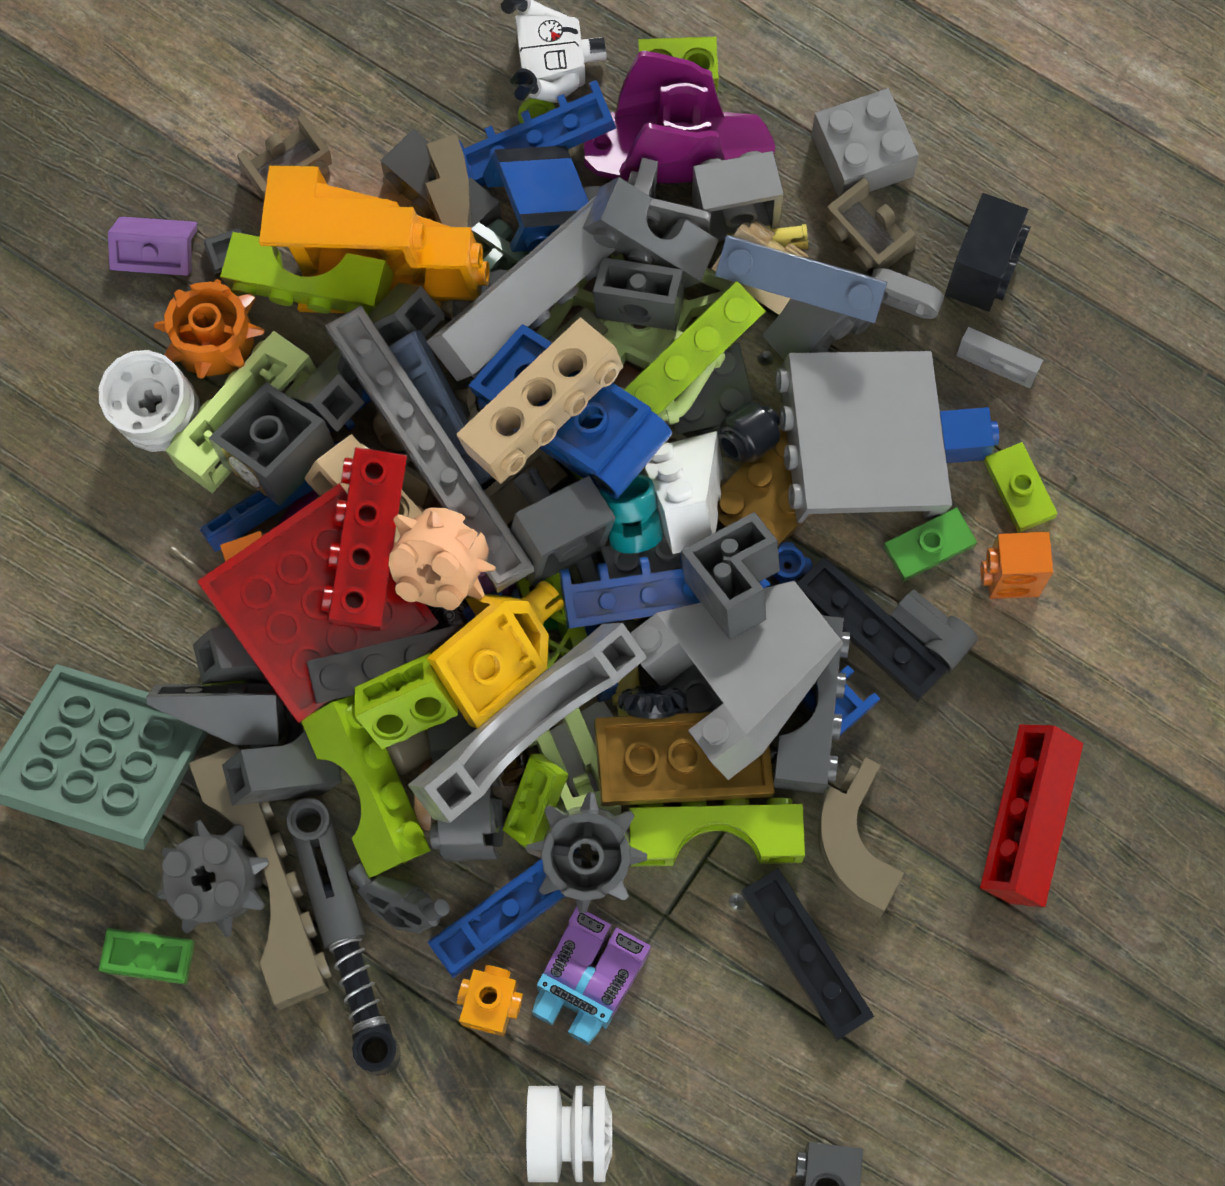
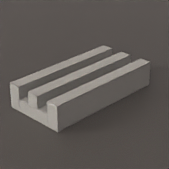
M970 327L967 328L956 355L1029 389L1043 362V359Z

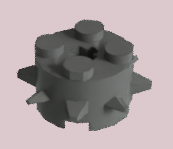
M592 792L587 793L582 806L573 807L565 812L548 805L544 809L550 824L546 839L526 845V852L542 858L546 877L539 891L544 895L560 889L562 894L576 900L579 913H586L591 900L601 899L607 893L623 901L627 899L629 895L623 880L626 877L629 865L647 861L646 853L630 847L627 829L635 815L631 811L613 815L608 810L599 808L595 794ZM582 844H591L592 850L598 851L599 855L592 854L591 861H583L582 853L575 852V849H581Z
M201 820L194 822V837L178 844L175 849L164 847L161 854L165 858L162 863L163 889L157 893L159 899H167L175 914L182 918V931L189 933L200 923L215 922L224 936L229 937L232 936L233 919L246 913L249 909L263 910L265 903L257 894V890L261 889L262 869L269 865V861L267 858H258L254 850L243 844L244 827L242 825H235L225 835H210ZM211 872L215 873L216 882L210 883L209 876Z

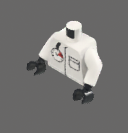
M504 0L501 2V9L504 13L511 14L518 10L519 14L515 16L521 69L510 79L511 84L519 85L514 92L517 100L525 99L526 101L529 98L551 103H559L557 100L558 96L564 94L566 98L578 87L585 84L584 63L606 61L604 37L581 39L579 20L577 18L569 17L545 7L534 0Z

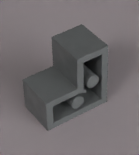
M792 299L762 335L785 360L789 353L830 352L827 348L834 340H839L851 333L858 335L865 331L872 322Z
M755 512L681 551L686 584L729 639L767 620L765 591L759 582L780 571L778 540Z

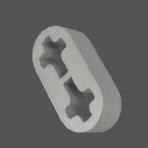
M874 269L871 277L888 282L882 303L924 319H933L938 315L944 295L937 288L889 269Z

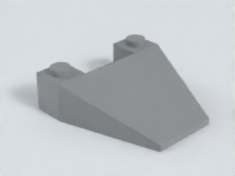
M795 581L764 588L767 620L732 639L726 636L702 603L658 612L630 633L647 657L640 664L660 686L667 685L691 665L695 664L723 702L721 706L689 729V732L709 760L728 780L764 753L843 645L841 639Z

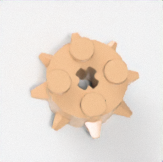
M446 508L425 509L422 515L414 519L400 514L395 516L393 520L401 537L398 542H394L388 566L390 567L393 580L397 583L395 586L396 593L405 601H418L432 607H442L446 610H454L459 607L467 595L481 599L484 596V592L478 576L481 572L495 571L496 569L494 565L487 562L489 548L482 532L478 535V532L463 523L466 518L465 516Z

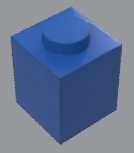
M989 407L940 411L947 463L982 461L986 456L991 455L995 445H999L997 421H991Z

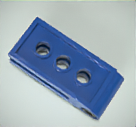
M522 324L469 384L472 393L479 397L477 402L480 408L483 409L552 343ZM574 371L571 374H569L568 377H573L579 374L581 371ZM612 383L607 387H602L588 401L586 408L580 414L572 416L558 429L553 440L544 446H540L539 449L580 477L590 476L595 486L614 499H618L669 439L672 431L657 414L651 411L648 405ZM550 399L541 401L537 406L547 404Z

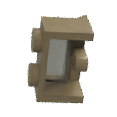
M304 113L297 117L299 130L284 140L277 133L269 136L265 140L266 151L252 160L248 158L244 151L237 155L241 172L247 176L263 200H265L269 166L319 167L323 176L329 171L328 165L332 164L330 150Z
M862 178L827 206V220L829 221L826 224L827 229L838 242L841 243L846 240L854 248L852 256L864 271H868L870 268L873 271L877 268L888 269L905 254L915 251L916 234L910 229L904 234L895 224L893 210L887 204L879 207L869 196V182L865 178Z

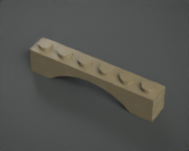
M234 745L190 762L189 765L205 806L211 812L230 822L233 826L237 824L244 827V836L253 846L258 858H267L269 861V865L263 869L270 893L271 918L267 943L259 964L273 1003L282 1010L329 991L326 979L332 977V972L324 952L316 954L311 938L318 936L317 930L309 911L302 914L297 898L303 896L302 888L294 871L287 873L282 858L289 856L281 832L275 834L272 832L268 819L275 815L270 801L234 806L231 804L222 764L241 750L238 745Z

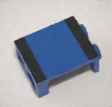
M566 145L496 149L493 151L483 173L487 188L505 187L518 220L519 228L510 244L512 252H531L589 202Z

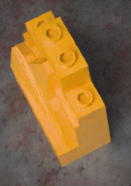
M269 166L259 244L261 246L288 247L302 271V276L311 277L324 274L338 265L347 253L386 260L394 273L390 291L398 283L421 285L440 309L441 302H447V300L474 301L481 295L482 286H488L490 277L489 262L483 261L482 244L476 242L471 227H450L416 215L413 207H400L398 202L389 199H382L327 185L319 167ZM298 303L297 309L299 312L319 313L309 309L306 304ZM331 309V312H330V313H345V312Z

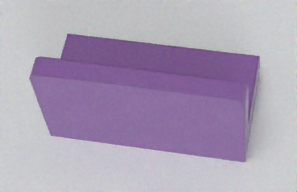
M119 217L108 231L110 270L189 276L192 271L191 239L197 232V222Z

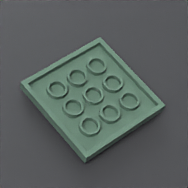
M56 664L0 752V805L144 850L189 769V763L195 758L208 732L148 706L146 696L149 692Z

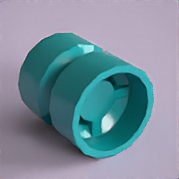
M638 474L618 499H614L600 490V494L616 517L609 534V541L614 550L622 553H639L655 547L662 540L664 534L660 514L656 509L658 503L652 479Z

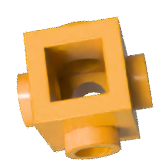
M486 965L484 972L473 969L470 980L463 978L457 998V1004L463 1006L459 1019L462 1026L505 1037L509 1018L517 1020L523 1000V993L517 992V981L510 979V971ZM487 995H497L495 1002L491 1004L483 1003Z

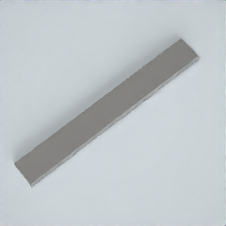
M360 305L325 325L327 333L440 506L462 514L466 517L463 521L466 526L478 532V535L482 532L485 536L489 548L487 562L494 565L496 569L495 571L484 573L497 593L534 572V566L362 306Z

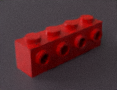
M355 447L353 459L344 458L341 483L349 484L347 500H338L334 522L335 526L342 527L340 543L331 542L328 568L336 569L333 586L325 585L321 611L329 612L328 623L380 630L382 626L390 567L388 566L389 556L393 550L396 525L393 519L399 513L407 455Z
M1019 724L980 888L1009 904L1046 907L1084 744L1055 725Z

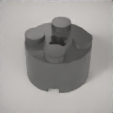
M498 777L481 798L451 823L438 820V823H431L430 839L432 848L439 849L440 856L446 862L500 859L501 854L494 847L503 846L502 799H494L492 787H500Z

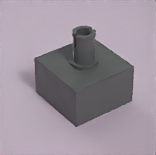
M537 468L529 469V477L524 472L514 480L515 486L518 487L529 506L515 513L510 531L534 566V572L526 576L531 586L559 573V569L569 568L601 551V547L605 546L616 517L590 476L554 494H551Z

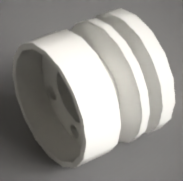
M150 350L132 351L117 358L106 369L99 385V404L106 419L136 447L150 452L165 451L170 446L175 434L182 432L198 415L200 409V399L196 390L180 369L165 355ZM160 401V403L156 405V412L151 413L150 411L155 409L154 403Z
M528 1086L526 1132L528 1182H558L562 1162L572 1163L576 1182H583L584 1162H593L594 1182L606 1181V1172L612 1157V1111L606 1097L605 1086H594L593 1106H584L583 1086L575 1087L572 1106H562L558 1086Z

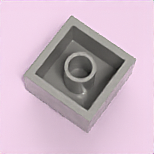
M889 88L815 113L811 136L838 197L862 178L869 182V192L914 176L919 154Z
M751 151L741 155L739 158L723 161L721 159H709L700 165L693 166L692 207L705 210L711 214L709 234L717 238L718 242L724 241L727 233H735L745 221L752 224L756 220L765 226L770 225V229L779 228L783 190L773 151L765 153Z

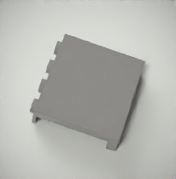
M932 351L789 353L781 367L776 370L775 385L777 392L782 393L783 406L780 409V427L782 431L787 432L788 445L785 446L784 464L787 470H791L792 484L789 486L788 499L790 508L796 510L797 523H803L809 514L923 511L924 519H934L947 512L952 506Z

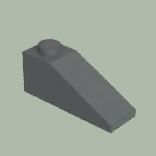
M269 683L155 684L146 696L148 706L234 745H248L249 749L274 747L275 744L280 743L285 733L284 704Z

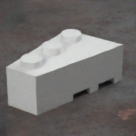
M717 431L672 443L665 442L643 468L642 475L649 477L653 481L658 503L656 509L660 514L663 533L672 553L676 554L716 533L718 520L717 504L718 500L721 499L720 484L721 480L724 479V468Z

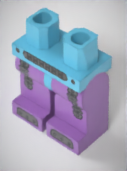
M576 906L555 952L537 983V991L539 993L535 1000L532 1015L553 1026L562 1007L565 1006L577 1013L568 1034L580 1042L589 1045L599 1033L601 1027L607 1029L614 1014L647 960L651 946L616 927L605 951L594 968L593 965L611 933V924L587 911L586 913H579Z

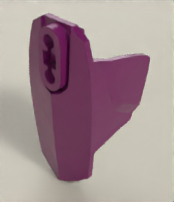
M640 51L626 75L619 94L616 110L611 113L616 129L583 143L585 166L595 175L610 179L620 177L628 181L631 171L638 172L642 158L658 161L657 183L693 182V166L700 165L706 160L721 159L723 161L734 159L751 151H759L761 153L773 151V154H775L776 149L766 124L757 114L723 112L711 71L703 69L692 61L650 51Z

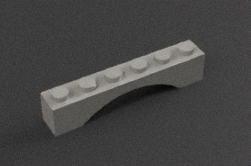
M623 623L602 624L529 684L479 729L476 728L408 784L409 788L433 820L451 823L481 798L502 771L538 737L572 711L618 683L647 658Z

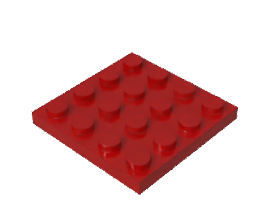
M340 483L197 581V584L297 723L329 702L315 704L306 661L426 633L439 623L426 604L418 601H405L396 593L395 586L397 583L393 580L391 572L389 573L380 630L328 623L329 612L321 611L324 587L325 585L333 586L336 569L328 568L331 542L340 543L342 527L335 526L334 522L338 500L346 501L347 493Z

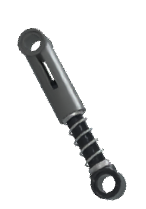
M312 798L301 799L289 809L286 817L287 827L292 835L324 949H330L329 951L335 954L337 962L334 968L340 971L342 978L339 985L345 988L347 996L344 1002L350 1005L352 1013L349 1016V1020L354 1022L352 1028L354 1030L352 1035L353 1057L357 1065L368 1074L375 1076L386 1075L393 1071L399 1063L401 1056L400 1046L393 1037L390 1024L385 1022V1016L380 1015L377 1006L380 999H375L372 985L375 982H370L367 968L370 965H365L362 951L365 948H360L359 945L362 939L366 937L336 835L334 820L325 805L319 800ZM316 814L321 817V824L317 830L311 833L301 831L300 825L306 816ZM321 847L330 878L329 883L325 884L315 848ZM376 1040L385 1041L388 1045V1053L384 1060L379 1063L368 1062L366 1058L368 1045Z

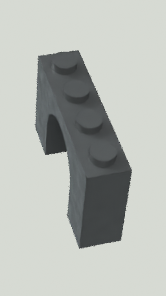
M229 627L211 628L193 644L202 684L234 681L268 683ZM285 705L284 710L288 718L289 729L286 743L283 746L240 750L222 764L232 806L323 795L342 782L340 775L341 767L332 761L317 759L301 721L297 723Z

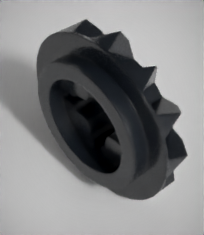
M665 685L636 686L634 689L624 690L618 696V707L626 711L628 715L637 718H667L677 715L679 711L687 707V694L676 687L668 688Z

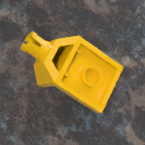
M539 582L530 593L521 599L484 594L481 599L467 596L465 599L476 617L426 658L469 726L479 729L547 670L549 634L543 624L552 614L564 607L562 598H557L555 601L552 600L559 593L548 582Z

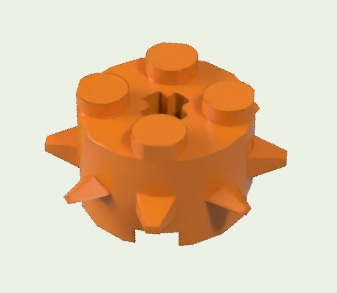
M219 279L214 280V282L194 283L190 285L191 290L188 292L179 289L174 292L176 301L173 297L169 302L164 314V321L154 324V328L167 333L171 341L164 355L173 363L180 361L187 371L196 373L200 379H203L205 376L231 374L233 371L242 368L253 347L254 337L265 333V329L251 324L247 315L256 300L255 296L252 293L236 296L228 286L221 284Z

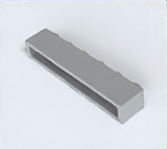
M596 196L426 341L456 381L469 376L475 379L522 324L527 327L529 326L532 330L541 325L551 316L548 309L553 304L558 302L559 305L567 302L579 291L576 287L577 283L584 277L589 281L598 275L602 257L607 258L610 254L616 257L621 254L615 248L600 245L594 240V235L582 229Z

